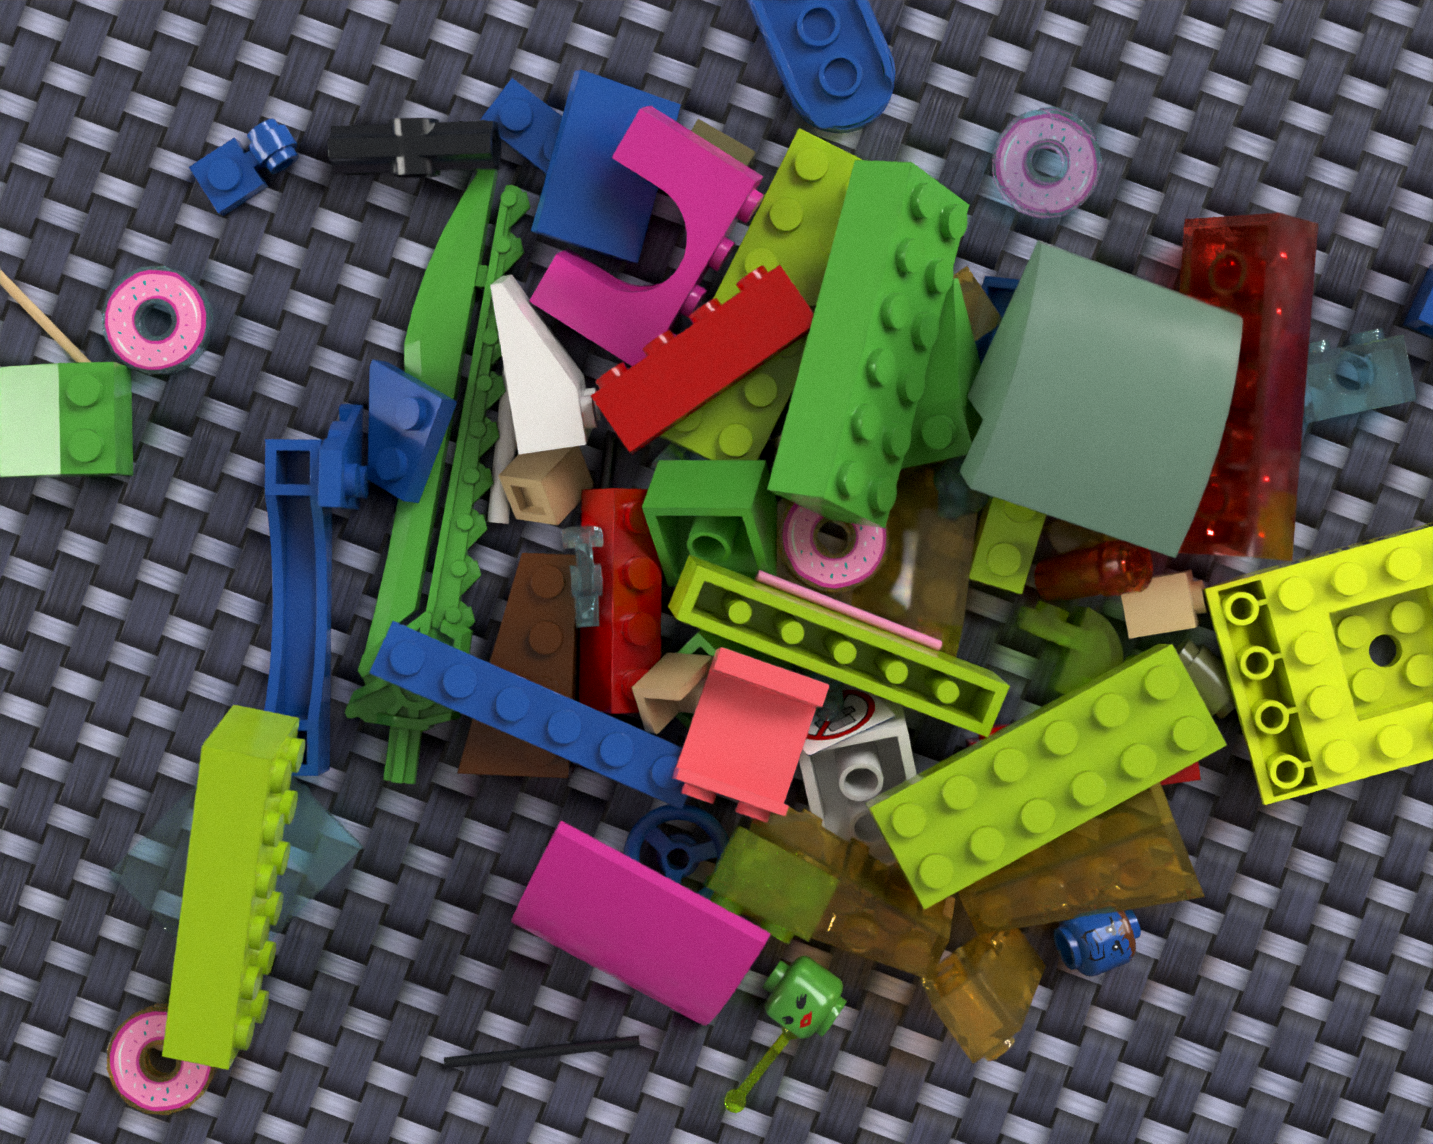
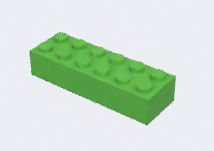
M855 160L767 488V490L833 521L879 528L886 527L890 509L896 501V485L903 458L910 447L911 427L918 400L924 393L925 374L933 345L938 339L939 320L946 293L953 282V266L960 239L967 228L969 204L913 162Z

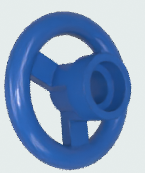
M669 804L663 805L646 813L629 832L624 845V855L640 863V850L645 839L657 850V862L665 873V877L678 884L681 883L682 878L691 875L701 861L717 857L716 868L712 878L697 894L713 902L726 887L733 867L731 842L719 821L705 810L684 804L682 809ZM672 820L688 821L701 827L711 840L698 844L692 836L686 833L678 832L667 836L658 825ZM675 848L683 849L687 852L689 861L683 866H674L668 859V853Z

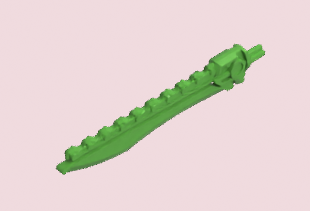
M497 170L478 171L445 226L426 268L404 342L405 372L457 401L477 288L484 289L426 612L406 626L470 654L473 630L469 628L475 623L472 607H468L461 600L462 595L482 576L478 560L474 561L468 556V549L488 530L484 514L480 515L474 509V503L494 484L490 468L486 469L480 463V458L500 438L496 422H492L487 418L486 413L506 392L502 375L498 376L492 371L493 365L502 357L490 285L501 276H505V273L525 254L521 238H516L511 233V227L531 208L526 191L522 192L520 188L514 185H506L505 191L500 197L501 201L489 266L482 265L498 177ZM455 409L419 503L405 502L398 498L384 573L365 652L362 655L358 672L363 677L366 685L353 691L345 710L347 718L359 717L367 723L390 726L383 780L394 783L416 784L423 731L432 729L435 724L462 717V714L369 674L392 621L402 624L419 610Z

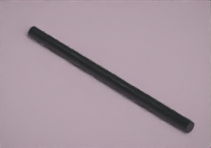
M639 1035L451 1056L444 1057L445 1068L638 1047L640 1046Z

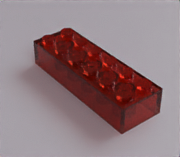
M1283 213L1185 219L1179 293L1238 314L1243 318L1237 374L1222 439L1205 491L1178 554L1292 561L1318 223Z

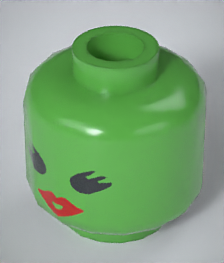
M808 956L796 958L790 966L780 960L762 986L763 989L770 993L765 1002L767 1015L801 1039L809 1038L814 1033L823 1037L847 1002L841 997L843 992L842 981Z

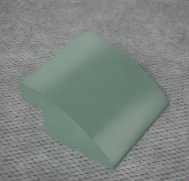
M1038 240L967 395L983 421L959 472L970 489L1176 558L1205 491L1222 439L1237 374L1243 318L1238 314Z

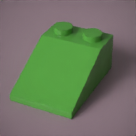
M958 278L953 279L952 285L946 293L939 320L938 339L933 345L925 374L924 393L918 400L911 427V443L907 453L904 455L901 469L967 455L983 421L967 397L981 367Z
M116 362L49 363L0 367V478L133 476L131 367Z

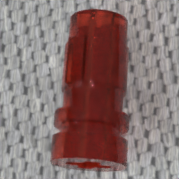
M1121 539L1103 541L1094 545V547L1060 553L1055 557L1044 558L1039 561L1034 573L1035 585L1041 597L1047 601H1071L1094 597L1100 594L1106 597H1115L1121 594L1138 593L1147 589L1152 581L1153 560L1147 548Z

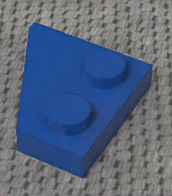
M372 359L369 367L368 480L402 501L419 503L457 401L391 363Z
M340 404L339 421L332 422L328 437L322 443L319 455L318 507L360 510V498H368L370 488L368 466H361L364 405Z

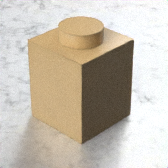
M1191 569L1127 580L1119 584L1129 639L1196 628L1201 624L1200 614L1208 613V605L1203 591L1205 588L1202 580H1193Z

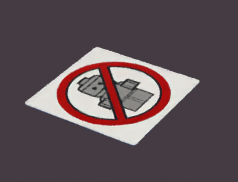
M841 682L828 689L823 706L816 708L805 740L806 745L803 746L802 750L808 756H811L885 722L896 715L877 695Z

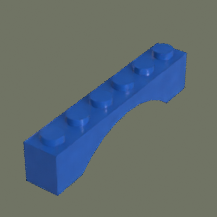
M265 439V500L271 542L273 612L270 669L264 711L300 718L297 738L305 740V750L301 767L298 773L292 772V776H319L330 770L332 508L318 507L319 455L324 440Z
M392 621L369 674L558 755L679 809L683 808L688 797L681 793L684 782L672 778L682 747Z

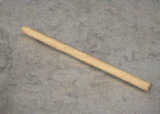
M0 269V285L76 363L91 362Z

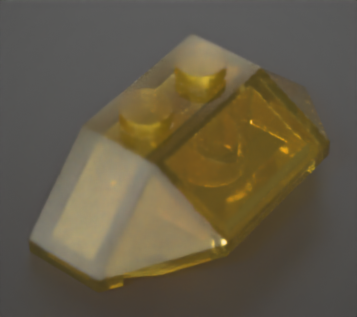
M949 458L908 467L899 474L896 485V501L890 509L885 527V551L873 573L861 582L853 584L851 606L941 640L942 646L939 651L957 657L964 624L977 519L978 491L970 489L959 472L965 460L959 458Z

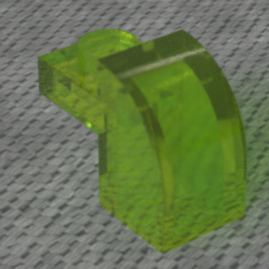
M1038 601L1035 610L1021 606L1013 625L1014 627L1064 646L1048 684L1049 688L1067 694L1123 663L1122 646L1115 629L1105 617L1095 610L1080 606L1071 625L1066 623L1069 612L1048 603Z

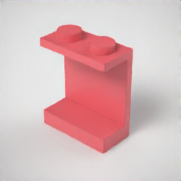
M723 647L716 649L672 776L673 779L684 782L681 793L714 804L717 794L739 801L735 812L768 823L771 813L786 816L789 805L784 804L795 769L817 707L823 706L830 685Z

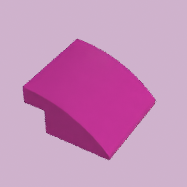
M563 821L559 823L511 919V923L703 1026L709 1024L731 998L771 934Z

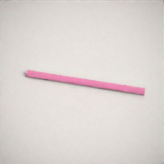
M761 570L756 574L755 580L930 649L939 651L942 646L941 640Z

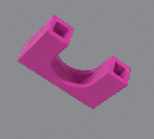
M652 106L639 109L612 158L665 191L677 204L684 218L687 232L686 249L679 267L664 282L645 286L633 285L615 278L568 248L555 255L529 300L532 304L631 366L647 357L642 350L644 346L668 330L672 332L682 314L689 318L696 311L707 292L706 289L699 286L710 267L717 272L720 270L735 245V242L728 239V236L737 221L741 220L747 224L764 197L762 193L757 191L764 178L762 175Z

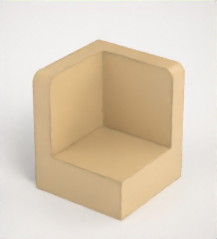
M579 446L518 454L498 475L516 519L559 525L582 500L583 489L593 488V481Z
M667 652L632 687L646 732L658 734L679 712H695L713 656Z

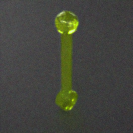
M782 1026V1034L738 1089H731L726 1093L724 1098L725 1108L732 1113L741 1112L746 1105V1095L788 1042L799 1037Z

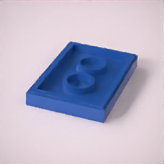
M581 69L574 71L531 232L630 264H637L658 187L613 159L612 156L640 108L652 106L677 121L681 104Z

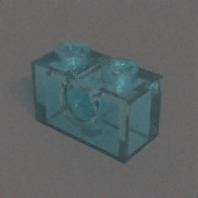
M1383 328L1349 335L1350 346L1331 349L1329 339L1296 346L1297 357L1281 362L1294 426L1417 400L1404 335L1385 338ZM1341 361L1351 363L1357 370L1358 381L1352 390L1343 388L1337 381L1336 369Z

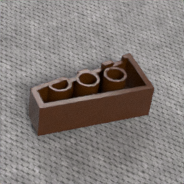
M521 554L490 659V663L575 701L577 698L581 555ZM473 719L457 774L569 778L574 771V763Z

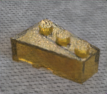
M1007 913L919 977L932 1008L974 1064L983 1057L987 1061L998 1058L1015 1043L1012 1036L1019 1032L1023 1026L1046 965Z

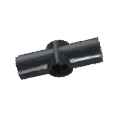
M397 118L389 120V124L331 126V134L328 138V159L331 162L333 174L345 176L391 173L392 177L425 178L441 176V172L499 170L501 158V137L498 131V123L495 121L477 120L439 123V120L434 118Z

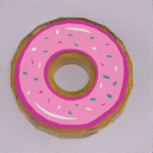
M791 502L784 510L777 529L778 554L788 573L806 587L824 594L846 593L870 581L884 564L890 545L888 521L885 528L833 521L794 502ZM837 523L845 529L848 543L842 552L830 553L821 547L818 541V533L823 524Z
M157 1003L134 1012L116 1028L107 1047L106 1069L113 1089L127 1105L146 1114L170 1115L189 1108L207 1092L218 1070L216 1067L177 1059L176 1067L172 1072L163 1073L152 1066L150 1051L153 1046L164 1044L169 1004Z

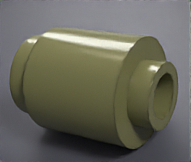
M1189 638L1184 640L1175 650L1211 716L1215 714L1222 719L1235 708L1224 663L1204 644L1197 646Z

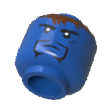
M1100 896L1062 912L1059 928L1054 930V941L1059 956L1067 968L1070 970L1077 969L1083 975L1092 977L1132 961L1136 952L1135 939L1140 937L1141 930L1134 912L1129 907L1122 908L1116 900L1108 896Z

